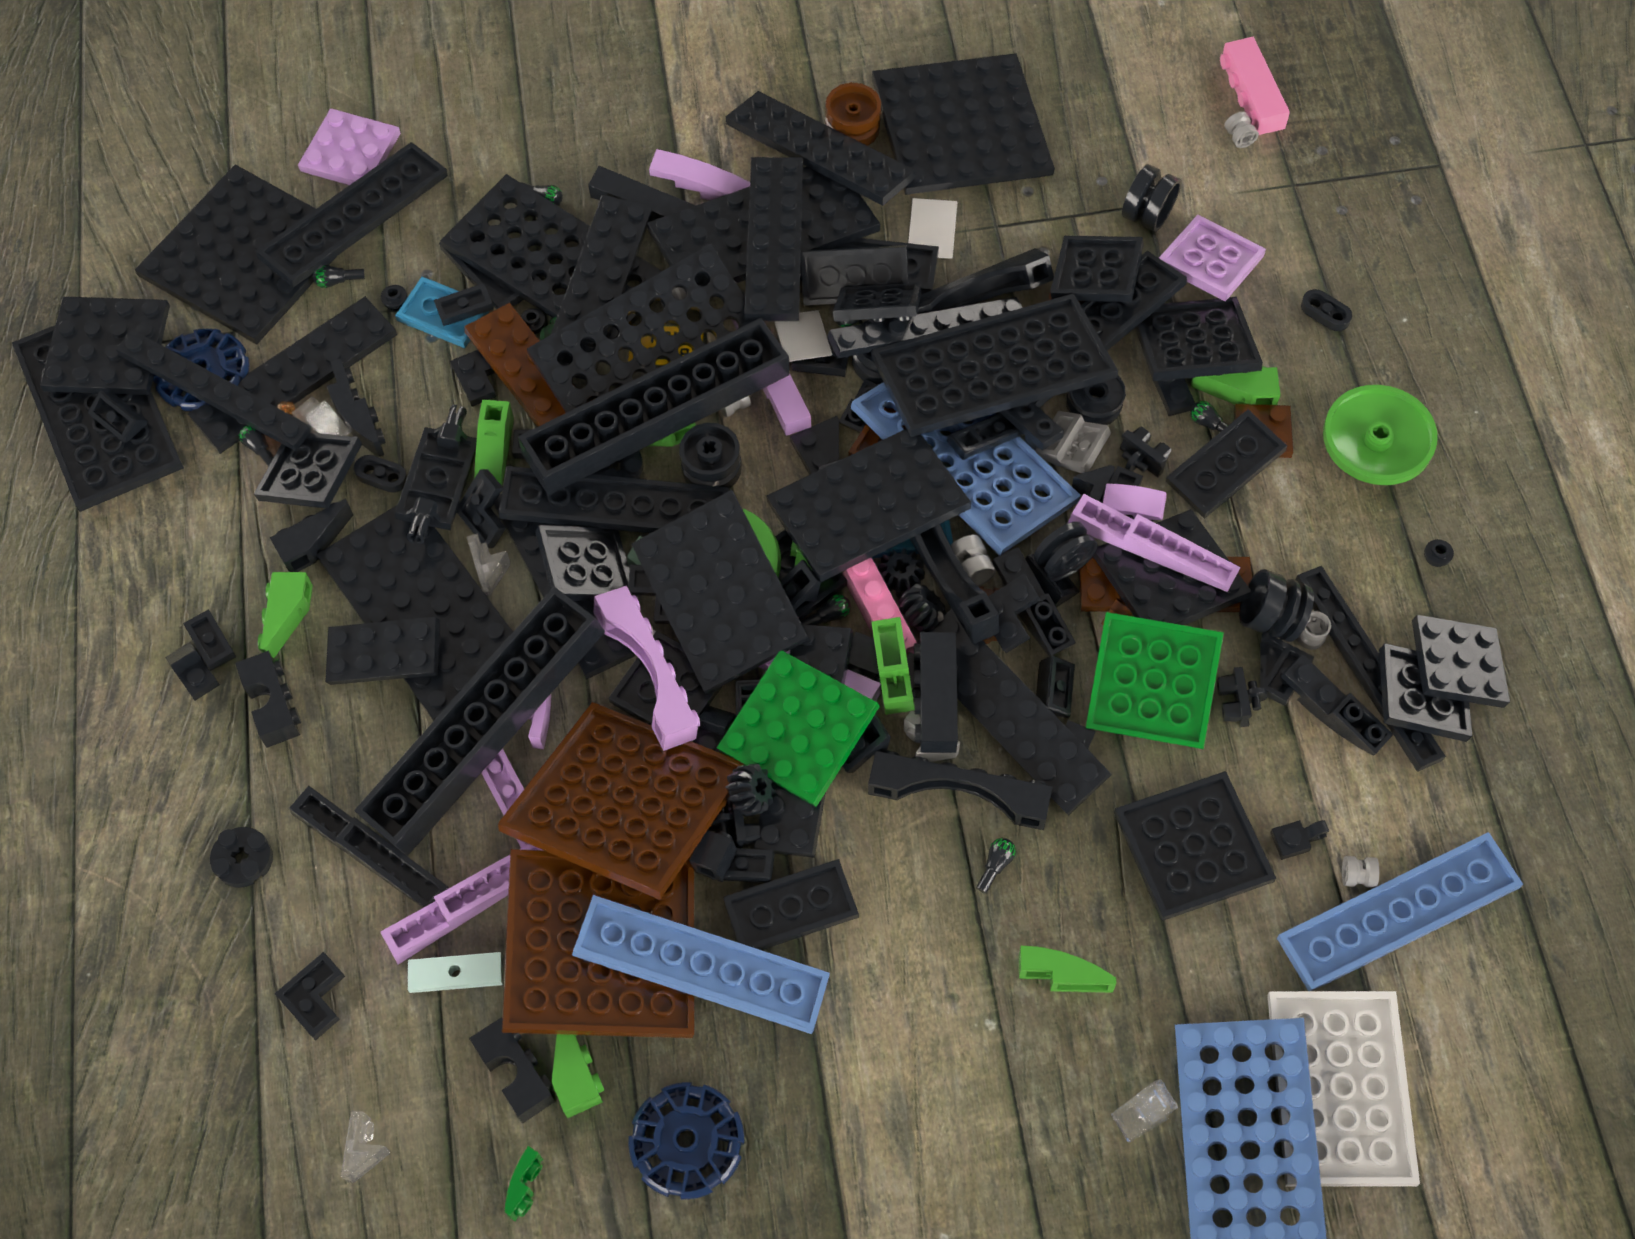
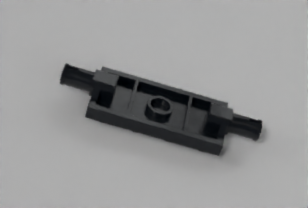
M457 405L450 406L447 420L442 426L437 429L425 427L395 511V519L412 522L406 536L407 540L412 543L415 542L416 536H418L417 544L424 543L428 526L451 531L476 454L477 438L467 436L462 429V424L467 414V410L463 406L459 407L458 413H456Z

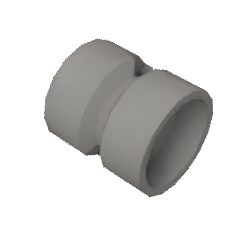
M968 535L950 545L958 561L977 586L987 583L995 576L996 569L991 558L986 555L987 550L980 536Z

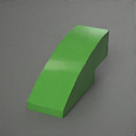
M897 617L871 621L885 714L914 711L901 619Z
M1020 946L1019 979H1050V991L1111 993L1114 991L1116 977L1080 957L1043 947Z

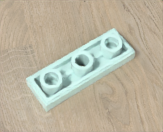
M501 952L408 960V991L410 993L503 985V956ZM454 971H461L458 976L452 977Z

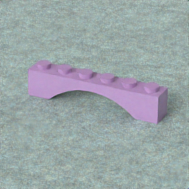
M627 586L595 596L594 614L605 630L604 634L618 640L631 649L650 673L656 694L652 729L663 751L695 740L697 729L700 726L698 714L694 709H690L687 703L688 697L683 686H678L672 664L666 663L660 641L654 640L651 634V624L647 617L643 618L641 615L637 597L631 595Z

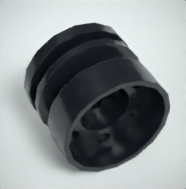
M1266 569L1258 571L1248 583V587L1252 591L1250 598L1241 601L1239 611L1240 623L1242 626L1258 632L1267 631L1271 637H1279L1280 640L1285 642H1293L1304 631L1310 619L1314 603L1313 589L1310 585L1298 583L1294 579L1286 581L1283 575Z

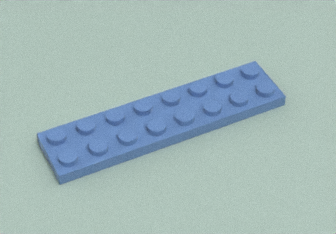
M1488 832L1279 934L1277 940L1307 990L1314 991L1521 888L1523 883Z
M595 895L592 897L572 956L812 1034L830 975L829 972Z

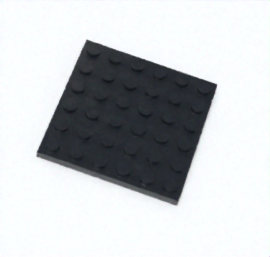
M1017 53L872 71V82L875 92L881 100V113L896 161L915 170V179L903 188L905 195L1054 175L1055 167Z
M235 164L134 270L142 279L251 342L258 344L313 284L314 280L313 274H311L298 285L292 287L257 258L256 251L316 208ZM332 259L325 265H330L334 259Z

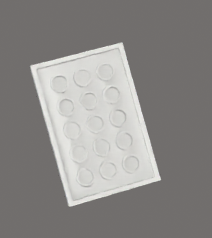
M1396 991L1269 992L1267 997L1270 1020L1304 1018L1321 1186H1418L1420 1180ZM1272 1045L1273 1060L1281 1059L1284 1055V1050L1278 1045ZM1276 1076V1091L1280 1093L1286 1089L1287 1082L1284 1078ZM1278 1109L1280 1125L1287 1124L1290 1120V1114L1285 1109ZM1281 1141L1283 1158H1288L1294 1151L1293 1146L1289 1142ZM1284 1174L1286 1186L1297 1185V1181L1292 1175Z

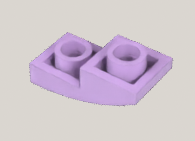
M1106 484L1103 504L1122 514L1132 515L1134 518L1139 514L1148 520H1162L1167 494L1163 491L1139 486Z

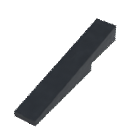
M598 166L588 184L591 198L600 200L602 195L652 206V215L649 222L696 206L602 166Z
M309 785L289 807L293 816L422 908L435 902L434 896L449 889L447 885L357 818L349 816Z

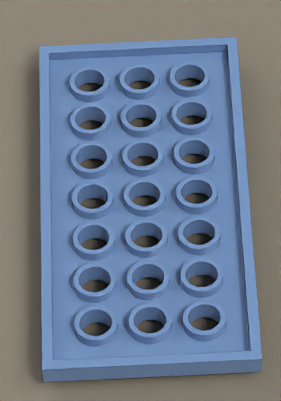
M884 382L852 401L851 409L882 440L904 430L902 426L905 424ZM883 408H893L896 412L888 413ZM995 413L972 419V424L962 422L921 434L926 442L933 447L932 450L941 462L951 464L952 467L946 469L955 481L966 480L970 483V486H962L957 482L971 501V509L959 514V516L999 556L1077 504L1081 498V495L1020 437L962 460L947 443L948 437L940 433V431L954 433L995 416ZM997 454L1007 455L1010 459L1002 460ZM977 467H986L990 470V473H982ZM1016 472L1025 473L1029 478H1020L1016 475ZM996 486H1006L1009 491H1000ZM1035 491H1044L1048 496L1040 497ZM976 499H986L989 504L982 505ZM1015 504H1024L1028 510H1020ZM995 517H1004L1009 523L1001 524Z
M1304 1018L1175 1025L1191 1239H1327ZM1270 1045H1278L1284 1050V1055L1279 1060H1270L1265 1055L1266 1049ZM1244 1046L1251 1051L1252 1054L1248 1061L1239 1062L1234 1059L1233 1051L1237 1047ZM1207 1048H1213L1219 1053L1218 1060L1212 1064H1207L1200 1058L1202 1051ZM1276 1076L1284 1078L1287 1082L1286 1089L1280 1093L1270 1090L1268 1082L1271 1078ZM1241 1078L1250 1079L1254 1083L1253 1091L1248 1094L1239 1093L1235 1088L1237 1081ZM1212 1079L1217 1080L1222 1085L1221 1091L1214 1096H1210L1203 1091L1205 1082ZM1276 1109L1288 1111L1290 1114L1289 1122L1285 1125L1275 1124L1271 1119L1273 1111ZM1244 1110H1251L1257 1115V1121L1252 1126H1243L1238 1121L1239 1114ZM1216 1111L1224 1116V1123L1220 1127L1212 1128L1206 1124V1116L1210 1112ZM1286 1141L1293 1146L1294 1151L1290 1157L1280 1158L1275 1154L1274 1147L1278 1142ZM1250 1142L1255 1143L1260 1148L1259 1156L1252 1160L1246 1159L1241 1154L1242 1146ZM1221 1144L1227 1149V1155L1223 1160L1215 1161L1209 1157L1208 1150L1212 1145ZM1284 1174L1292 1175L1296 1179L1297 1185L1292 1191H1282L1277 1185L1278 1178ZM1254 1175L1261 1178L1263 1181L1262 1189L1257 1193L1248 1192L1244 1187V1181L1247 1177ZM1214 1178H1226L1230 1183L1229 1190L1224 1194L1213 1192L1211 1182ZM1286 1208H1294L1299 1212L1300 1220L1293 1226L1286 1225L1280 1219L1281 1212ZM1253 1209L1262 1210L1266 1215L1265 1223L1259 1227L1250 1225L1247 1221L1249 1211ZM1220 1210L1228 1211L1233 1217L1232 1223L1226 1228H1220L1213 1222L1215 1213Z

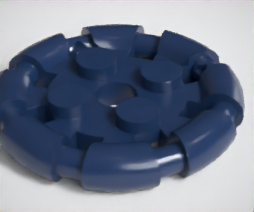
M218 329L193 330V333L181 334L175 337L165 346L197 365H207L206 370L227 381V375L231 376L230 382L236 386L239 385L240 381L246 377L250 370L249 358L245 356L246 349L243 344L229 333L222 334ZM154 375L153 382L157 384V393L170 406H180L182 411L191 412L202 405H210L188 392L185 396H181L184 390Z
M692 1082L668 1085L662 1088V1092L655 1097H649L634 1116L631 1123L634 1125L633 1133L628 1139L631 1162L634 1169L638 1168L643 1175L641 1180L657 1193L669 1197L670 1194L681 1196V1200L700 1198L713 1193L711 1189L721 1182L724 1185L737 1169L742 1157L739 1155L740 1147L744 1145L743 1124L739 1113H734L730 1107L731 1101L718 1090L705 1084L703 1087L693 1086ZM690 1098L700 1100L698 1108L687 1106ZM669 1103L674 1110L663 1116L659 1109ZM719 1112L724 1120L715 1125L710 1117ZM647 1128H655L653 1139L645 1137ZM684 1131H690L695 1135V1142L688 1148H683L677 1144L679 1134ZM719 1140L728 1142L726 1152L717 1150ZM657 1154L661 1163L653 1168L649 1160ZM710 1163L714 1172L704 1178L700 1171L704 1170ZM674 1171L685 1173L683 1183L672 1181Z

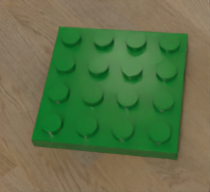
M1106 612L1086 728L1204 749L1224 632Z
M781 650L717 746V749L744 765L759 764L761 769H767V777L772 779L773 783L817 807L880 706L876 701Z

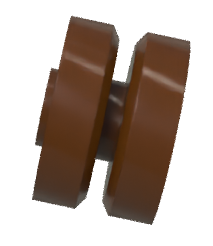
M862 83L839 85L827 96L825 125L866 146L872 144L880 131L881 100L879 95L871 87Z

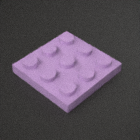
M330 108L298 164L300 172L351 185L387 159L400 135L399 127Z
M1197 215L1159 259L1186 276L1188 283L1226 301L1264 257L1266 249Z

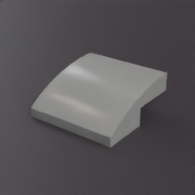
M1058 411L1053 421L1064 430L1063 438L1042 451L1040 448H1037L1035 452L1042 459L1062 468L1079 473L1088 472L1111 434L1109 426L1085 422L1081 414Z

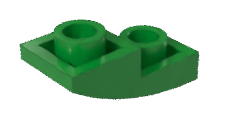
M529 1146L524 1151L514 1170L505 1201V1213L514 1222L519 1216H525L533 1204L531 1198L534 1193L526 1186L528 1180L530 1182L534 1181L542 1169L540 1163L543 1158Z

